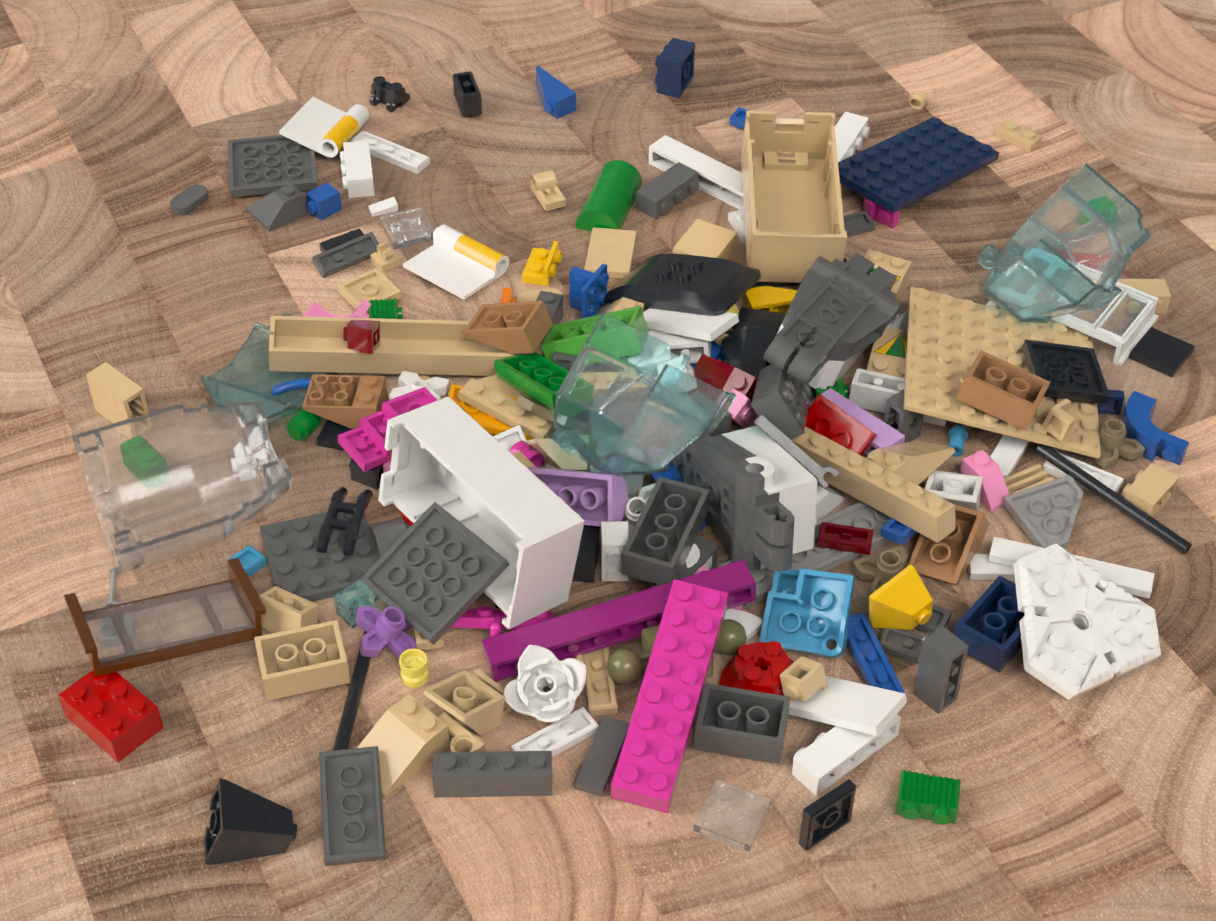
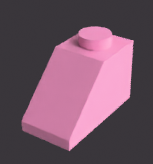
M983 450L962 460L960 474L983 477L980 502L990 512L1002 507L1003 498L1010 494L999 465Z

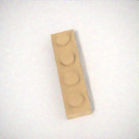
M471 378L459 391V400L511 427L520 425L522 431L534 439H546L555 428L554 422L527 411L516 404V400L474 378Z

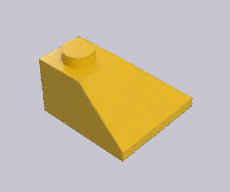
M911 564L869 596V623L872 628L912 630L919 624H925L931 618L933 599Z

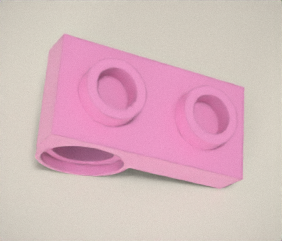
M735 389L731 390L720 405L732 414V420L742 429L755 424L753 421L758 417L751 406V400Z

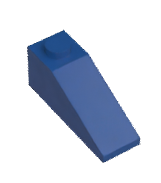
M540 66L536 67V85L544 110L556 119L576 111V93Z

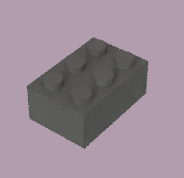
M705 683L695 728L694 749L780 764L791 697Z

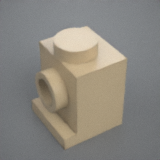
M803 656L780 674L783 693L785 696L791 697V701L800 699L806 702L820 688L825 690L828 687L823 664Z

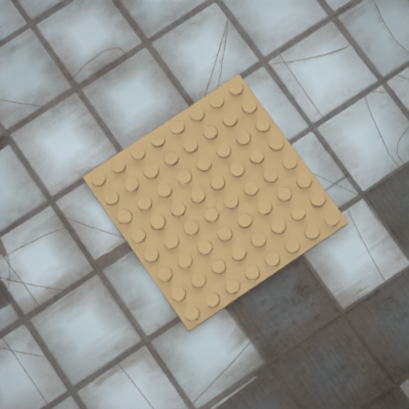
M910 287L903 409L1100 458L1097 403L1070 400L1071 403L1066 412L1076 419L1075 424L1079 426V429L1061 442L1042 428V425L1050 408L1065 400V398L1043 397L1026 431L956 399L965 376L981 350L1029 372L1022 349L1025 339L1093 348L1092 336L1061 323H1053L1038 317L1022 315L1015 311L998 309L991 305L978 304L971 300L951 297L948 294L931 292L924 288Z

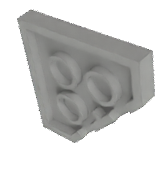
M1068 475L1005 496L1002 504L1035 546L1046 548L1053 544H1058L1062 548L1067 549L1084 492Z

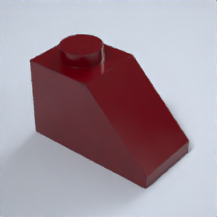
M351 320L347 327L343 329V340L347 341V348L366 354H373L380 345V321Z

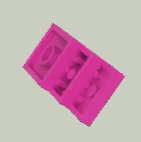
M425 387L383 402L382 411L361 418L360 427L338 435V443L364 472L390 461L392 458L393 449L387 451L384 448L387 421L435 402L437 399Z

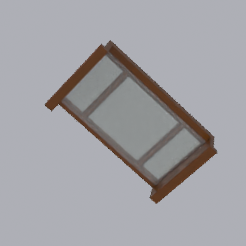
M239 559L227 560L229 580L90 611H82L76 593L64 595L84 651L88 654L92 664L94 676H101L255 640L254 637L262 636L261 614H266V608Z

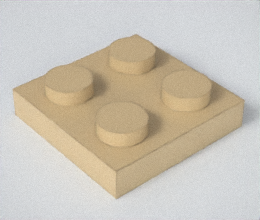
M374 268L338 285V292L355 309L363 299L369 302L371 299L374 301L375 299L384 300L386 298L388 300L391 298L393 300L396 298L399 300L402 298L401 290L378 268Z

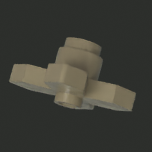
M1112 418L1103 422L1099 431L1101 456L1099 459L1095 458V461L1103 469L1116 466L1118 456L1129 460L1143 456L1145 447L1135 439L1125 438V424L1121 420Z
M897 546L883 551L877 560L870 557L854 560L853 570L859 579L873 582L869 587L870 596L904 570L908 556L901 546ZM918 573L919 577L921 578V580H922V582H923V584H924V580L922 579V577H921L920 574Z

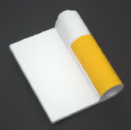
M312 97L280 129L279 134L324 156L335 157L343 149V142H349L368 121L369 112L363 105L355 104L346 113Z
M443 224L435 229L433 245L403 263V268L465 300L502 276L509 266V258Z

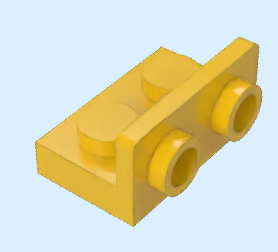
M558 241L553 242L551 250L532 248L522 273V283L549 286L551 278L556 276L557 263L560 264L562 259V250H559Z

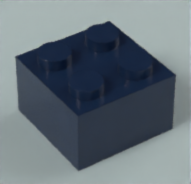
M672 38L668 45L664 46L663 52L657 56L655 61V67H657L655 77L657 93L676 98L681 97L694 78V42Z

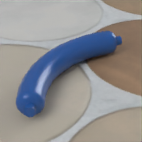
M296 379L284 382L273 387L270 394L279 396L291 390L308 388L311 379Z

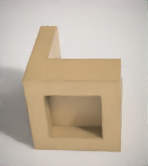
M1067 398L1050 408L1042 425V428L1061 442L1079 429V426L1075 424L1076 419L1066 412L1071 403Z

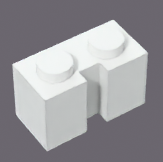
M628 521L601 522L602 581H628V576L622 574L621 556L629 539Z

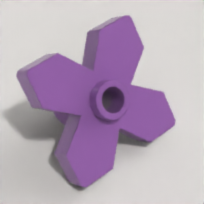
M358 607L356 612L357 626L368 632L362 636L359 642L361 656L378 657L387 647L399 659L404 651L417 649L416 640L405 633L411 628V625L404 619V614L400 609L387 607L379 612L375 607Z

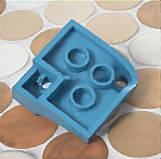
M800 568V570L775 571L772 589L768 591L759 642L777 641L782 645V650L807 653L821 658L835 659L840 657L844 653L847 644L848 619L855 576ZM831 641H836V648L833 650L828 649V644Z

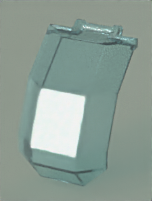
M286 312L283 314V316H293ZM255 322L252 333L232 362L211 376L201 375V380L217 407L269 424L300 411L308 388L295 389L275 396L270 394L273 387L291 380L311 379L313 374L333 375L334 372L269 371L270 327Z

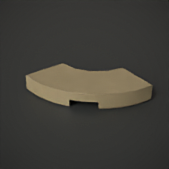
M519 394L515 401L516 404L527 411L546 418L563 428L577 432L580 431L583 424L572 417H562L529 397Z

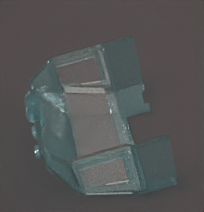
M1086 163L1027 218L1010 238L1002 252L993 245H985L977 261L984 269H991L979 291L1020 322L1048 323L1053 317L1079 311L1091 312L1101 309L1122 292L1115 284L1131 254L1151 237L1148 229L1143 228L1140 221L1143 218L1140 208Z
M602 312L556 394L553 427L556 431L553 432V439L566 452L579 453V458L589 463V468L598 474L606 472L621 476L666 472L670 468L668 464L702 436L709 435L720 425L737 394L724 392L683 372L691 359L684 353H680L677 356L668 350L670 345Z

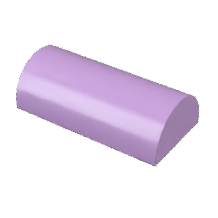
M526 466L573 511L581 516L585 521L584 525L601 527V522H618L623 520L625 506L628 502V490L622 476L618 474Z

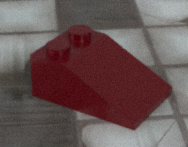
M702 354L694 368L697 386L682 392L687 395L696 389L720 406L731 390L735 389L752 402L758 379L734 366ZM731 419V424H733V425L739 427V426Z

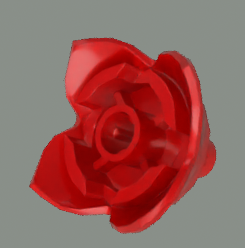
M777 641L741 645L738 648L737 655L722 671L719 685L785 696L780 674L791 666L794 661L782 650V645Z

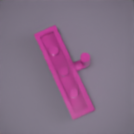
M479 606L476 609H467L451 628L490 629V637L500 635L501 629H508L502 623V619L506 618L507 615L502 610H493L489 606ZM546 611L511 629L517 630L521 627L552 619L553 612Z

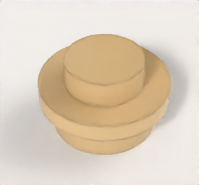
M913 91L910 94L909 104L915 110H922L928 106L929 99L924 92Z

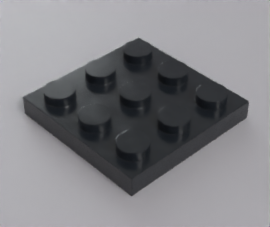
M1025 339L1022 349L1029 372L1050 381L1044 397L1067 398L1069 400L1107 404L1110 395L1093 348Z

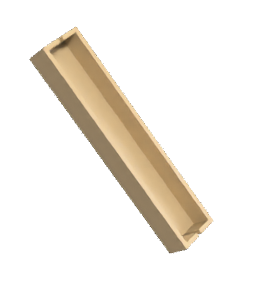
M271 316L269 371L401 374L402 371L425 375L492 376L496 374L495 360L515 356V354L464 337L462 332L470 321ZM351 320L380 321V345L373 354H366L347 348V341L343 340V329L347 327Z

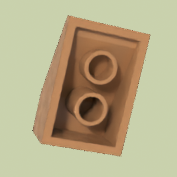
M544 301L482 304L462 333L464 337L512 354H531L536 351L553 323Z
M954 504L955 531L938 543L920 534L908 566L911 564L922 576L957 586L974 555L980 549L989 523L984 512Z

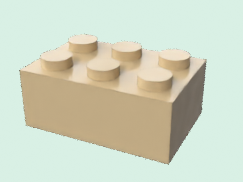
M338 620L254 637L267 701L351 682Z

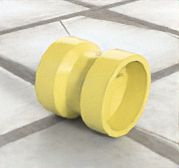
M420 649L404 651L399 658L403 684L410 688L423 686L429 678L426 654Z

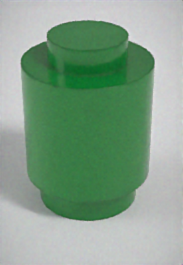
M301 408L287 423L289 435L295 440H307L320 425L322 417Z

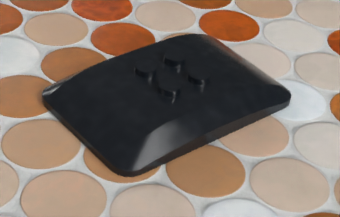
M674 253L658 254L644 259L607 291L605 301L611 304L625 297L644 303V308L718 316L727 312L761 278V272L759 269L721 258Z

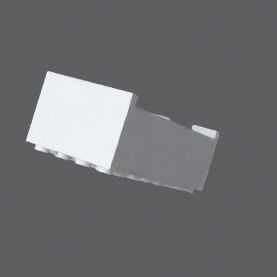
M445 397L389 419L387 421L384 448L387 451L393 449L390 471L381 474L378 501L384 507L393 503L413 523L436 502L504 557L510 565L484 593L507 615L506 618L502 619V623L508 629L568 601L585 522L581 516L573 511L544 482L539 480L451 398Z

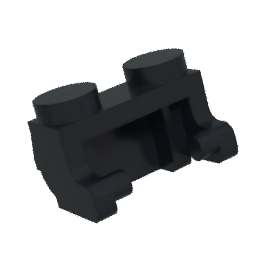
M382 76L373 79L371 94L375 95V97L370 96L371 105L377 106L379 103L386 105L387 111L393 112L410 100V94L405 93V88L402 87L401 83L387 82Z

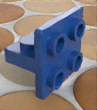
M602 263L595 273L575 266L569 271L570 307L581 311V319L597 315L602 305L607 303L605 296L608 293L609 275L607 274L606 264Z

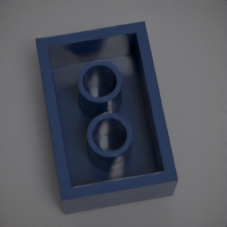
M999 575L957 622L954 635L969 646L967 654L998 672H1001L1022 647L1019 621L1025 614L1018 611L1016 584Z

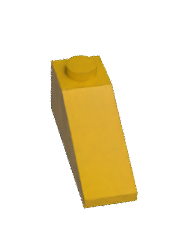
M771 286L750 288L744 294L743 307L786 314L797 290Z

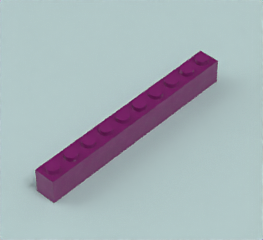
M744 560L677 579L729 593L727 610L756 601V582ZM673 582L651 587L647 590L625 595L621 598L599 603L595 606L573 611L569 614L547 619L543 622L482 640L485 658L493 680L497 682L518 675L517 665L519 658L529 645L545 647L552 651L558 660L563 661L567 658H574L577 655H584L641 637L642 629L660 625Z

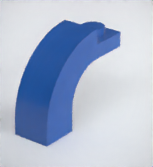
M1133 391L1127 401L1122 419L1126 429L1125 438L1135 439L1145 447L1142 457L1152 462L1158 456L1181 465L1189 442L1157 428L1151 421L1157 399Z

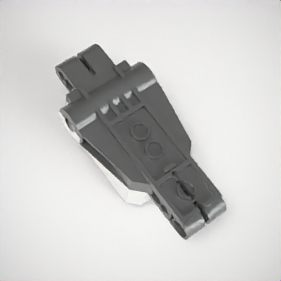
M858 253L845 263L836 258L830 262L819 256L807 270L780 329L766 350L763 359L782 371L790 364L787 374L815 389L820 387L821 389H827V386H834L836 380L844 375L864 350L888 332L899 315L903 304L894 300L896 294L890 291L897 280V276L880 266L873 271L875 263Z
M672 414L667 417V423H663V444L666 446L664 449L668 452L669 458L678 470L683 483L709 490V512L705 520L731 554L732 563L744 560L751 571L767 567L770 570L781 572L792 567L793 554L813 549L814 530L817 523L815 514L816 503L818 502V480L759 426L711 437L688 415Z

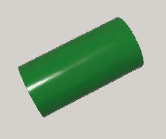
M613 160L603 166L576 220V229L592 231V228L621 230L635 201L636 191L642 186L641 175L632 164L622 160Z
M537 352L495 360V372L501 381L562 417H573L579 414L591 399L593 384Z

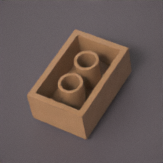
M981 350L965 376L956 399L1026 431L1047 391L1050 381Z

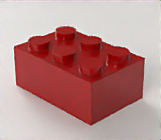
M92 670L58 694L64 715L117 763L164 728L158 707L118 672L95 677Z

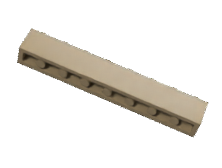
M807 427L804 429V434L791 440L819 466H830L839 472L836 477L830 472L824 474V480L832 486L937 543L955 531V505Z

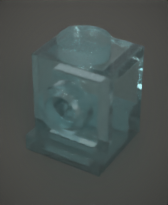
M358 580L334 595L336 614L353 629L357 627L356 612L358 607H375L374 602L379 598L361 580Z

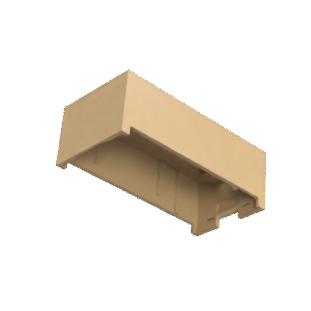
M746 110L741 155L747 266L760 270L761 278L758 280L759 282L801 283L807 270L819 256L830 262L835 258L843 262L847 231L844 228L834 127L835 113L805 112L804 119L776 118V111ZM777 154L794 155V157H777ZM778 162H795V164H778Z

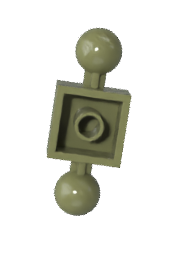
M724 620L716 650L726 655L737 653L738 648L746 643L747 637L744 627L735 620ZM660 625L641 630V654H637L635 651L627 648L616 650L611 654L607 662V671L612 680L619 684H631L640 677L643 669H647ZM714 656L707 679L713 677Z

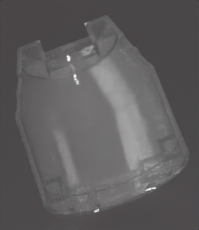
M258 401L226 403V407L209 408L208 404H201V408L184 409L183 405H174L72 436L81 471L102 535L119 575L224 542L293 488V477L284 458L278 460L269 440L267 419Z

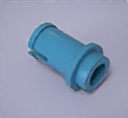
M955 425L948 433L950 437L948 447H952L955 450V453L951 456L959 457L964 452V443L968 439L969 434L963 425Z

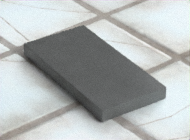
M378 746L319 752L325 866L386 860Z

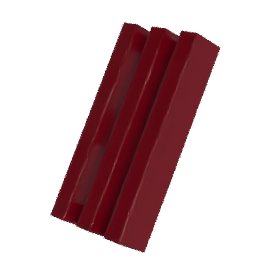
M821 522L817 547L870 555L874 530Z

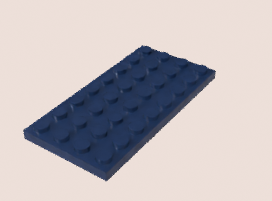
M932 117L838 162L840 183L888 211L895 213L998 160L1000 152L992 149L990 145L975 140L973 136L960 132L956 127L943 123L941 119Z

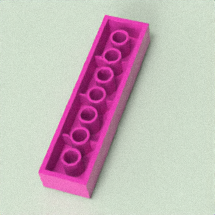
M673 580L611 783V798L669 813L726 614L729 593Z

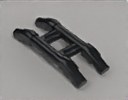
M344 487L339 488L333 493L325 520L319 531L317 552L327 553L332 531L337 529L346 530L343 554L347 556L353 555L365 510L370 503V499L373 497L371 490H364L358 496L357 503L343 502L348 494L347 489ZM338 512L353 513L351 520L336 519Z

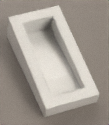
M391 197L369 205L368 209L371 216L374 217L397 212L398 204L395 197Z

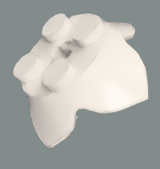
M529 645L519 658L517 679L510 681L505 687L503 694L505 702L516 712L532 716L535 720L542 722L560 721L573 711L575 701L583 690L586 681V665L574 658L560 661L547 648ZM548 686L551 691L544 692L543 687Z

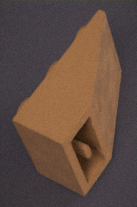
M313 374L302 408L305 411L348 428L360 427L361 418L382 411V403L388 401L385 376Z

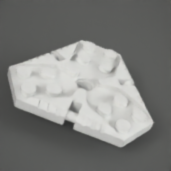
M1053 544L1022 557L1013 564L1018 611L1025 614L1019 621L1024 670L1066 699L1070 700L1109 682L1114 677V674L1116 677H1119L1161 656L1155 609L1136 596L1133 597L1130 592L1124 591V588L1117 586L1112 580L1107 581L1102 578L1100 572L1093 570L1088 564L1085 565L1082 560L1076 559L1073 554L1058 544Z

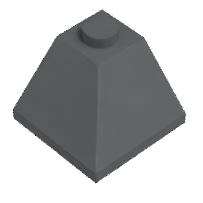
M293 184L284 186L246 207V211L269 232L307 215L304 194Z

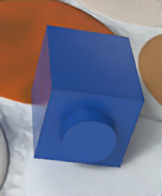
M328 183L306 193V208L308 212L320 220L342 210L340 192Z

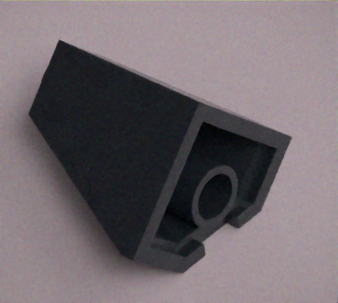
M747 324L740 329L739 333L732 337L729 335L724 338L721 347V362L734 366L758 379L760 370L768 366V362L763 357L770 345L771 327Z
M220 779L210 801L209 809L213 811L204 837L205 865L285 853L291 841L294 842L297 836V824L293 823L292 810L226 779Z

